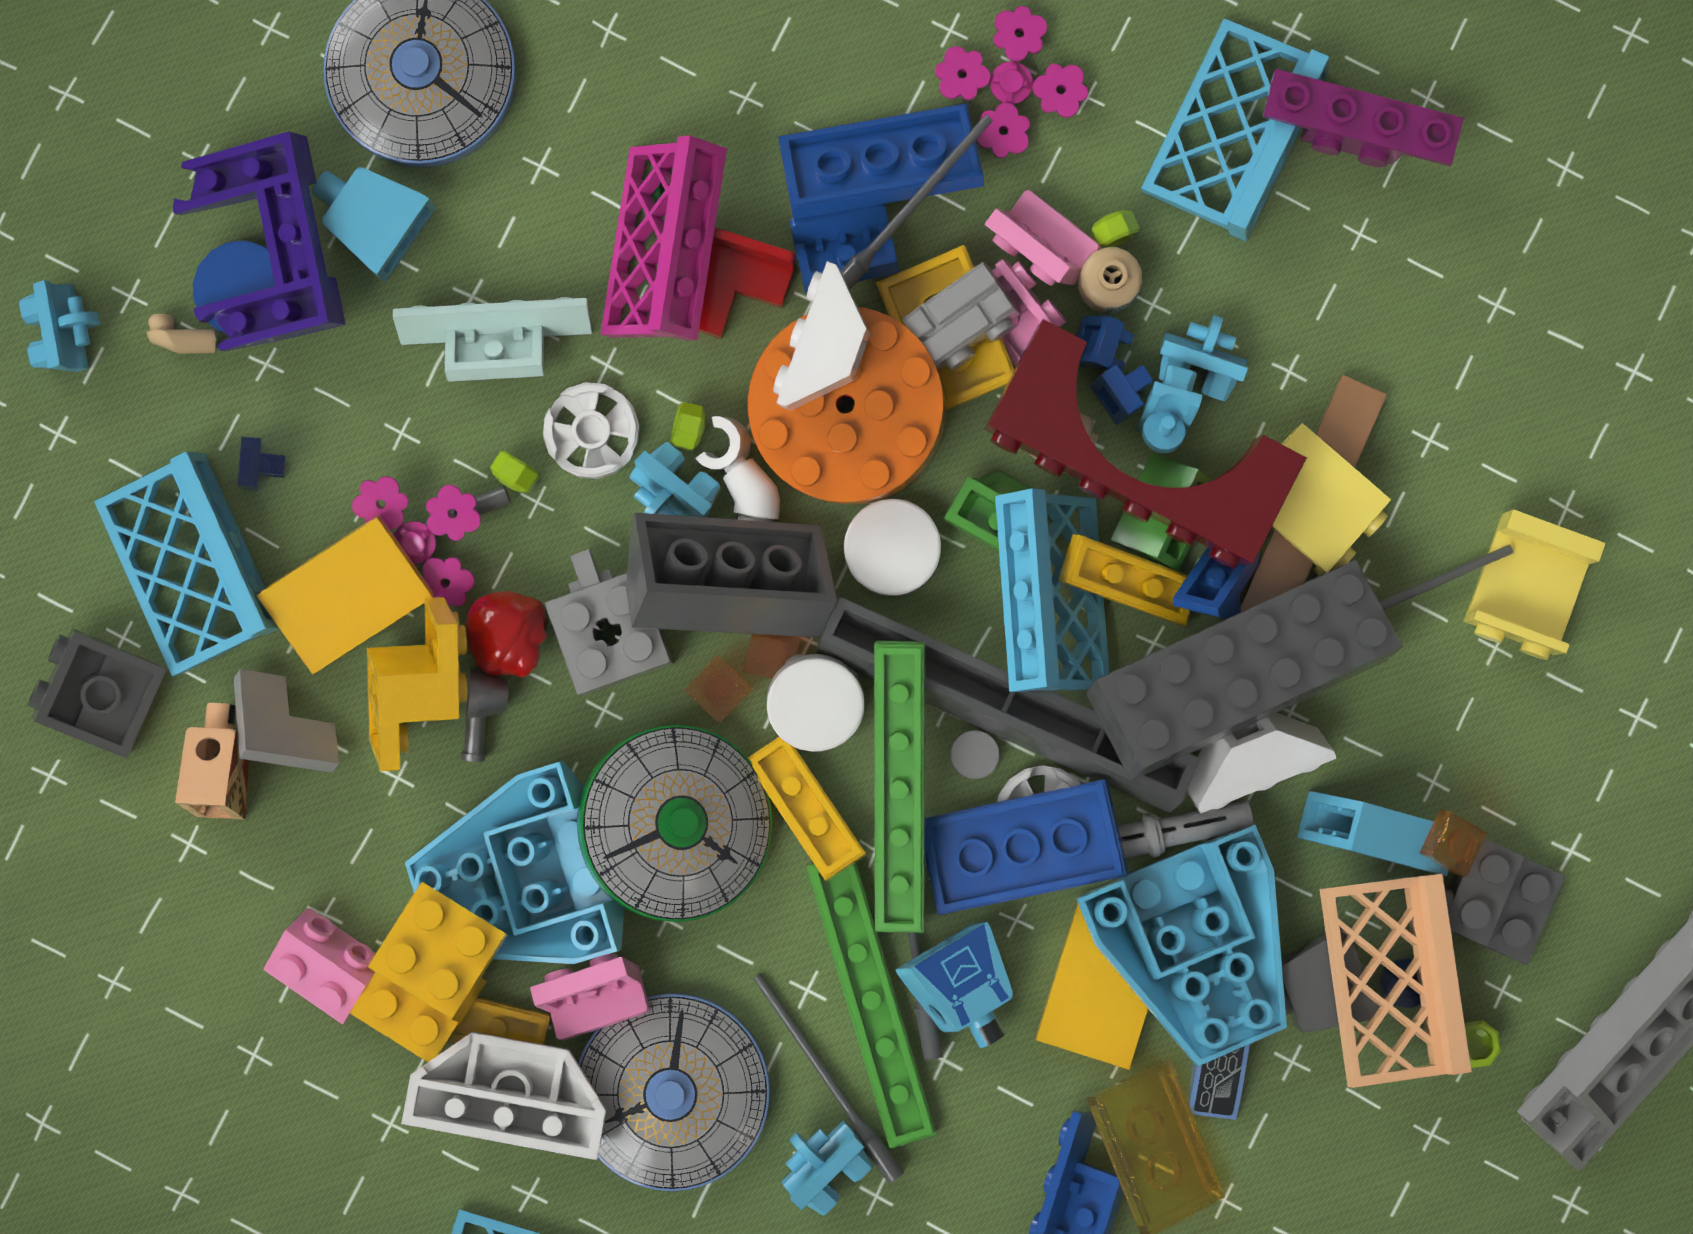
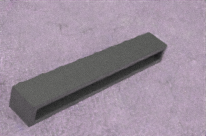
M839 597L821 636L816 654L837 658L855 672L874 680V644L876 641L926 642V704L1097 781L1108 779L1109 786L1168 813H1171L1182 803L1200 758L1188 754L1130 781L1095 711L1051 691L1009 692L1007 671Z

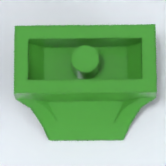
M999 470L979 479L967 476L943 520L999 553L995 496L1031 488Z

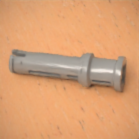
M1247 799L1219 809L1208 810L1201 814L1197 810L1158 819L1156 815L1146 814L1142 815L1141 821L1118 825L1125 859L1149 854L1154 858L1164 853L1165 847L1225 835L1254 825L1250 805Z

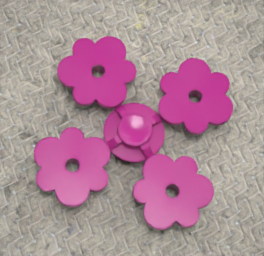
M1026 6L1017 7L1014 13L1007 10L1002 11L995 18L994 25L998 32L993 38L994 45L999 49L1005 48V54L1011 62H1005L997 66L992 72L991 77L989 70L981 65L982 56L979 52L970 51L966 53L963 48L958 46L949 48L944 55V62L939 63L935 68V75L941 80L939 86L940 93L947 99H956L961 95L964 100H973L977 95V89L986 87L990 81L993 95L1002 103L997 106L995 112L987 110L982 113L980 120L986 114L993 121L976 141L981 148L992 149L993 155L997 158H1004L1009 152L1019 154L1026 150L1029 140L1025 132L1028 131L1030 122L1027 117L1018 116V110L1013 104L1025 100L1032 89L1034 95L1042 99L1040 106L1045 113L1056 111L1064 118L1074 116L1079 109V102H1083L1088 96V89L1082 84L1083 72L1076 65H1068L1062 69L1058 64H1051L1046 69V75L1037 77L1033 83L1030 71L1024 65L1018 63L1027 57L1028 52L1037 54L1041 51L1043 43L1040 38L1045 35L1047 30L1045 19L1039 15L1031 16V11ZM1021 32L1023 36L1017 37L1015 33ZM965 73L966 77L959 78L958 74ZM1062 88L1065 93L1059 94L1056 90ZM1005 129L1008 133L1001 135L999 130Z
M383 476L376 483L372 480L364 481L360 485L361 494L356 496L352 502V510L355 515L360 518H366V523L379 514L389 529H396L393 535L413 564L425 562L423 565V578L434 592L433 598L444 597L448 606L450 603L454 606L463 605L467 598L465 592L471 590L475 582L472 572L461 568V562L456 557H449L445 562L440 558L430 557L434 553L436 546L434 534L440 536L447 533L451 540L457 541L464 536L465 531L472 532L479 527L481 516L474 509L477 503L475 496L471 493L462 494L461 490L455 485H445L439 490L438 497H432L426 503V509L431 514L427 525L418 521L402 524L404 521L402 510L408 506L409 499L406 494L399 492L397 480L390 476ZM378 500H383V501H385V504H386V505H385V506H381V505L378 503ZM450 509L456 510L457 515H452ZM443 579H448L450 584H445Z

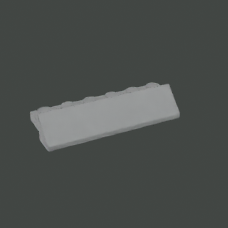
M1693 911L1689 915L1688 922L1671 940L1666 941L1660 946L1653 961L1639 976L1632 978L1626 984L1622 995L1607 1012L1595 1018L1589 1032L1573 1049L1566 1051L1561 1056L1553 1072L1541 1085L1534 1087L1527 1094L1524 1104L1517 1110L1522 1117L1521 1120L1578 1172L1693 1046Z

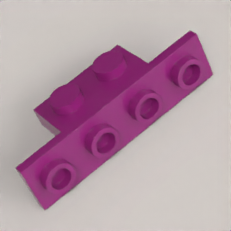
M1280 69L1274 70L1262 116L1263 118L1303 128L1300 140L1312 143L1311 148L1317 152L1328 155H1339L1340 151L1358 155L1359 162L1373 167H1386L1387 163L1393 164L1403 154L1450 167L1453 163L1464 119L1459 116Z

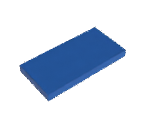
M967 103L778 136L793 220L911 199L973 129ZM976 141L927 196L984 186V175Z
M1108 779L925 818V860L938 915L1129 875Z

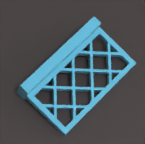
M1224 18L1141 187V192L1228 229L1229 235L1247 242L1302 128L1271 119L1249 127L1242 105L1268 96L1270 83L1262 63L1277 57H1283L1297 63L1292 73L1325 81L1329 73L1330 56L1311 49L1309 54ZM1230 35L1247 42L1252 57L1226 66L1221 50L1228 36ZM1256 47L1266 50V52L1258 54ZM1216 60H1217V61H1218V64H1219V66H1220V69L1211 72V70H1212V68H1213V66H1214V64H1215V62H1216ZM1256 66L1264 87L1238 97L1230 75ZM1224 78L1232 99L1206 109L1200 95L1204 85ZM1197 102L1200 111L1191 114V111L1195 103ZM1235 108L1243 130L1217 140L1209 118ZM1203 120L1211 142L1185 152L1179 137L1183 128ZM1263 133L1256 146L1253 136ZM1247 139L1252 151L1249 163L1228 170L1221 148ZM1176 144L1179 154L1170 157ZM1215 150L1223 173L1196 182L1188 160ZM1179 163H1183L1191 184L1175 191H1170L1156 185L1163 169ZM1242 175L1235 189L1232 179ZM1226 181L1232 197L1223 214L1205 206L1200 191ZM1194 193L1197 202L1184 196Z
M189 451L170 459V464L94 501L171 676H179L252 639L268 635L279 629L256 596L258 592L266 587L206 454ZM172 476L180 490L175 509L154 502L160 482ZM146 490L144 498L136 495ZM126 499L142 504L134 529L120 525L112 506ZM186 506H187V508H188V510H189V512H190L191 515H188V514H185V513H184V512H185V509H186ZM152 508L172 516L164 541L143 534ZM182 520L195 524L200 537L194 553L174 546ZM125 534L128 535V536H131V537H130V540H129V543H128V541H127V539H126ZM140 541L161 548L153 573L140 569L135 559ZM206 550L208 552L210 559L204 557ZM171 552L191 559L183 585L163 577ZM201 564L215 568L220 579L214 597L193 589ZM144 578L150 580L149 586H147ZM160 584L181 592L172 617L159 612L155 604ZM225 594L227 595L229 602L224 601ZM190 596L211 603L203 629L182 621ZM221 608L235 613L242 632L230 638L213 633ZM164 622L170 624L168 630H167V628H166ZM179 628L200 635L194 655L181 661L174 646ZM210 640L218 642V644L207 648Z
M1034 488L995 496L1009 692L1034 690L1088 691L1096 679L1109 674L1104 598L1068 585L1074 596L1069 604L1065 602L1058 592L1063 584L1058 581L1065 556L1054 542L1060 533L1068 544H1070L1072 534L1082 535L1099 542L1096 498L1046 494L1045 489ZM1075 509H1079L1081 530L1079 533L1069 521ZM1047 514L1053 521L1049 528L1047 522ZM1051 563L1056 568L1053 576L1051 575ZM1082 606L1088 615L1086 630L1076 617ZM1054 610L1060 617L1056 625ZM1067 630L1071 632L1078 642L1072 653L1062 641ZM1085 655L1091 660L1092 680L1089 679L1080 666ZM1058 659L1064 666L1060 674L1058 668Z

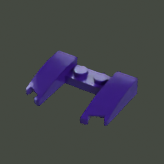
M288 131L183 161L181 168L194 171L196 175L190 200L184 201L174 198V214L185 215L257 199L275 283L274 287L193 308L199 322L206 323L215 318L229 337V339L222 341L218 345L221 351H230L346 325L337 279L327 276L309 190V185L317 183L307 136Z

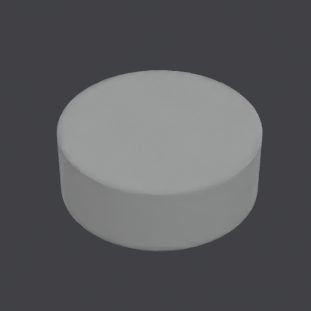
M972 730L957 737L951 747L950 758L953 767L959 774L970 779H980L988 776L996 768L999 761V748L989 734Z

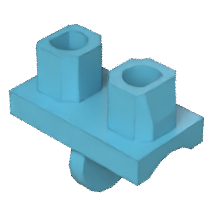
M47 280L33 283L34 293L19 301L21 317L25 323L35 326L40 325L42 340L30 343L27 348L30 365L33 368L72 372L89 369L85 346L90 345L88 329L101 324L99 313L84 311L82 297L76 296L74 285L52 284Z
M1213 315L1208 327L1194 322L1189 324L1186 335L1203 341L1202 344L1168 332L1164 333L1160 344V354L1163 356L1161 358L1159 379L1163 381L1168 365L1189 370L1192 364L1208 370L1201 393L1221 401H1226L1237 380L1244 381L1248 366H1246L1247 359L1214 348L1216 345L1232 351L1237 337L1220 332L1223 318Z
M1168 365L1163 383L1154 382L1136 427V431L1142 432L1143 440L1151 450L1158 453H1170L1178 449L1183 443L1202 399L1201 394L1192 392L1197 375L1194 371Z
M669 442L664 443L651 454L644 450L634 463L636 466L629 477L641 487L634 495V498L647 507L643 513L707 517L712 508L711 503L720 485L707 473L701 471L688 485L678 478L675 473L683 465L685 458Z
M843 1120L829 1135L820 1128L809 1140L798 1132L789 1139L797 1149V1152L785 1163L791 1172L781 1183L791 1195V1201L800 1210L807 1205L819 1214L826 1215L838 1203L840 1198L837 1190L829 1182L841 1170L853 1182L859 1181L872 1169L873 1164L864 1152V1145L855 1131Z

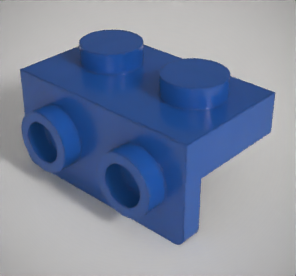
M885 204L794 220L792 218L790 220L795 252L805 293L808 292L814 273L816 271L823 273L827 262L836 264L841 271L851 260V255L855 256L869 247L888 225ZM892 237L875 253L868 268L869 272H865L857 282L899 273Z

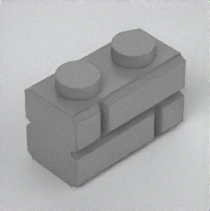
M981 262L902 319L908 329L926 347L936 368L943 369L948 365L952 371L961 367L975 356L972 347L988 337L992 343L1015 328L1012 319L1021 313L990 267Z

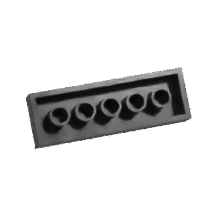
M1354 560L1096 679L1086 695L1130 781H1133L1387 661L1403 645L1357 560Z

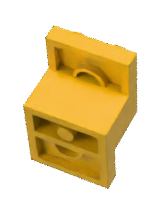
M444 597L425 598V645L367 648L369 741L380 771L400 770V753H408L409 748L407 724L404 722L459 719V703L467 702L465 673H460L458 655H466V630L464 625H459L458 613L451 612Z
M421 882L369 963L368 968L375 973L349 1013L429 1062L444 1051L487 983V980L483 979L482 975L508 935L424 882Z

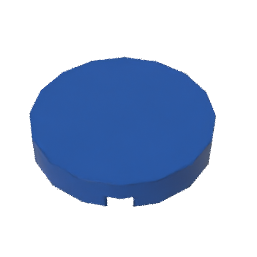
M249 241L227 242L211 250L198 265L193 280V295L196 306L199 307L274 287L275 283L268 249ZM215 318L208 321L217 331L226 334Z

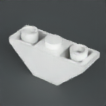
M830 262L826 263L823 273L816 271L812 277L806 297L807 300L813 301L806 320L802 318L797 320L790 339V346L796 348L790 366H781L774 383L773 393L779 395L776 403L790 411L854 381L870 337V332L840 269L836 264Z
M1275 713L1203 747L1198 755L1200 760L1187 792L1201 814L1211 809L1222 808L1231 801L1255 791L1269 789L1276 783L1297 774L1311 772L1320 767V765L1336 759V755L1317 727Z

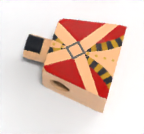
M208 703L204 728L189 727L186 730L175 803L196 817L245 820L249 760L239 758L238 731L234 730L235 705Z

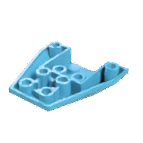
M564 761L516 775L405 862L414 893L420 883L424 882L508 935L493 959L576 964L621 950L625 908L608 897L595 882L586 867L581 854L577 833V814L584 785Z
M1251 825L1189 847L1134 870L1126 877L1110 880L1076 899L1095 946L1196 1066L1205 1064L1287 1028L1275 875L1256 825Z

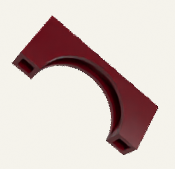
M1042 319L1037 325L984 427V430L993 434L990 441L1013 454H1017L1019 448L1037 457L1034 465L1054 476L1060 477L1063 471L1081 480L1078 488L1093 497L1104 500L1107 494L1124 503L1121 509L1123 512L1137 520L1148 523L1150 517L1167 525L1165 533L1181 543L1192 546L1195 540L1211 548L1209 557L1225 566L1235 569L1238 563L1243 566L1252 564L1307 457L1265 435H1261L1253 439L1247 451L1235 465L1218 478L1204 484L1182 488L1161 487L1141 482L1128 476L1112 465L1098 451L1087 434L1080 417L1076 395V379L1080 359L1087 342Z

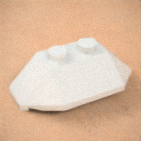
M471 1032L410 1075L401 1124L597 1160L607 1109L569 1049Z

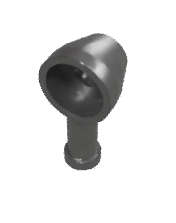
M469 669L464 751L461 752V760L470 762L485 761L484 738L486 717L507 710L508 680L496 675H488L482 670Z

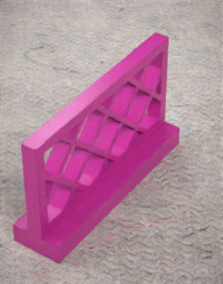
M691 135L679 136L677 143L630 147L600 335L610 338L674 337L684 341L698 340L727 148ZM649 159L653 170L643 182L645 160ZM662 183L665 192L654 204L651 195ZM643 208L646 217L635 228L636 215ZM654 230L658 239L647 252L643 243ZM635 255L639 264L628 275L629 261ZM647 278L650 287L640 299L636 290L644 279ZM628 302L631 312L619 325L622 308Z

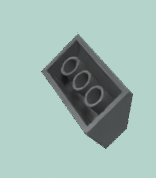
M634 512L631 524L626 581L632 627L820 637L837 603L821 525Z

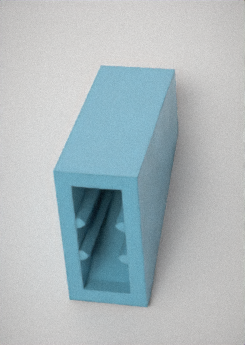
M1308 791L1297 838L1447 876L1450 862L1455 855V842L1459 828L1366 802Z

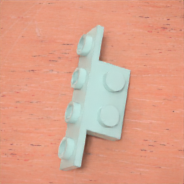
M560 297L555 300H511L504 303H462L460 305L435 307L418 305L411 308L393 309V320L401 345L445 342V374L448 382L544 376V337L592 334L587 298L573 299L570 297Z

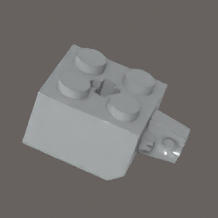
M589 549L571 555L570 557L578 580L568 584L570 594L545 603L577 695L584 697L674 664L662 629L632 627L626 592L627 573L613 578L610 569L599 572L592 552ZM608 621L615 627L621 626L622 634L621 636L615 635V638L619 641L613 646L598 638V632L604 631L601 626Z

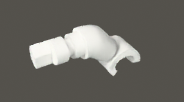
M711 417L713 427L721 428L728 434L730 439L729 449L720 458L716 457L713 453L703 452L695 459L702 466L710 469L725 470L727 474L723 480L735 502L734 512L739 513L738 520L773 522V519L778 520L780 497L777 486L753 458L746 460L751 449V437L747 428L741 422L729 417Z

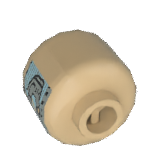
M1104 247L1093 252L1084 261L1078 278V291L1083 302L1092 310L1102 314L1119 313L1127 309L1137 298L1143 283L1142 269L1137 259L1128 251L1118 247ZM1104 277H1106V278L1109 279V283L1106 282V280L1104 279ZM1119 278L1120 282L1115 284V279Z

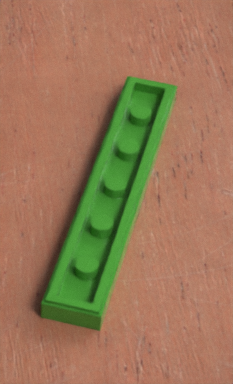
M876 641L874 644L875 931L924 933L926 642Z
M855 862L827 882L814 864L806 866L889 1148L936 1135V1130L877 931H875L874 921L857 864Z

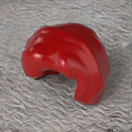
M513 591L493 592L478 598L471 606L464 625L467 649L475 660V664L488 675L510 674L524 678L531 674L538 666L540 646L547 637L544 626L548 623L544 604L538 599Z

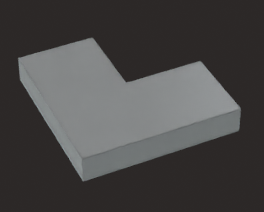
M239 669L234 677L239 758L332 773L339 764L335 723L289 716L286 676Z

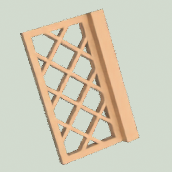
M1443 874L1420 875L1319 889L1347 1086L1355 1088L1444 1074L1456 1075L1472 1072ZM1404 888L1407 909L1399 921L1396 922L1378 906L1390 890ZM1377 892L1371 901L1363 895L1364 893ZM1350 895L1365 907V910L1352 928L1348 927L1338 918L1335 897ZM1373 914L1392 929L1378 950L1359 935ZM1408 923L1410 926V932L1405 929ZM1340 931L1346 935L1343 941H1341ZM1399 936L1404 938L1413 947L1414 959L1405 971L1386 957V954ZM1353 942L1373 957L1358 978L1345 968L1344 954ZM1380 963L1399 978L1385 999L1366 985ZM1415 973L1417 974V981L1412 978ZM1347 980L1353 984L1350 990H1348ZM1407 985L1420 995L1421 1008L1412 1021L1393 1007V1004ZM1360 991L1380 1006L1366 1027L1352 1018L1351 1004ZM1387 1013L1406 1027L1392 1049L1373 1034ZM1423 1022L1425 1031L1420 1028ZM1354 1030L1360 1034L1357 1040L1355 1039ZM1414 1034L1427 1044L1430 1065L1413 1067L1400 1056ZM1367 1041H1369L1387 1057L1376 1073L1361 1075L1358 1054ZM1394 1063L1403 1068L1389 1071Z

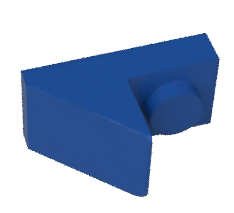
M1207 547L1174 595L1173 605L1199 614L1226 620L1241 613L1240 592L1259 565V554H1257L1252 564L1243 566L1238 563L1236 568L1233 569L1209 557L1211 548Z

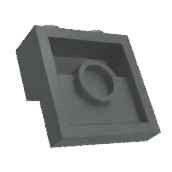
M74 628L71 629L68 637L59 634L48 657V661L55 664L48 682L41 679L37 681L27 706L35 709L32 715L34 722L127 758L167 669Z
M1471 836L1469 843L1463 841L1459 846L1452 862V868L1457 871L1450 887L1444 886L1451 932L1528 965L1565 875L1525 858V856L1487 839Z

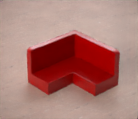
M715 227L699 332L722 339L736 294L782 308L797 264L796 254Z

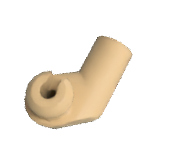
M153 314L149 317L150 331L146 333L152 344L178 354L215 353L214 329H174L175 319L170 314Z

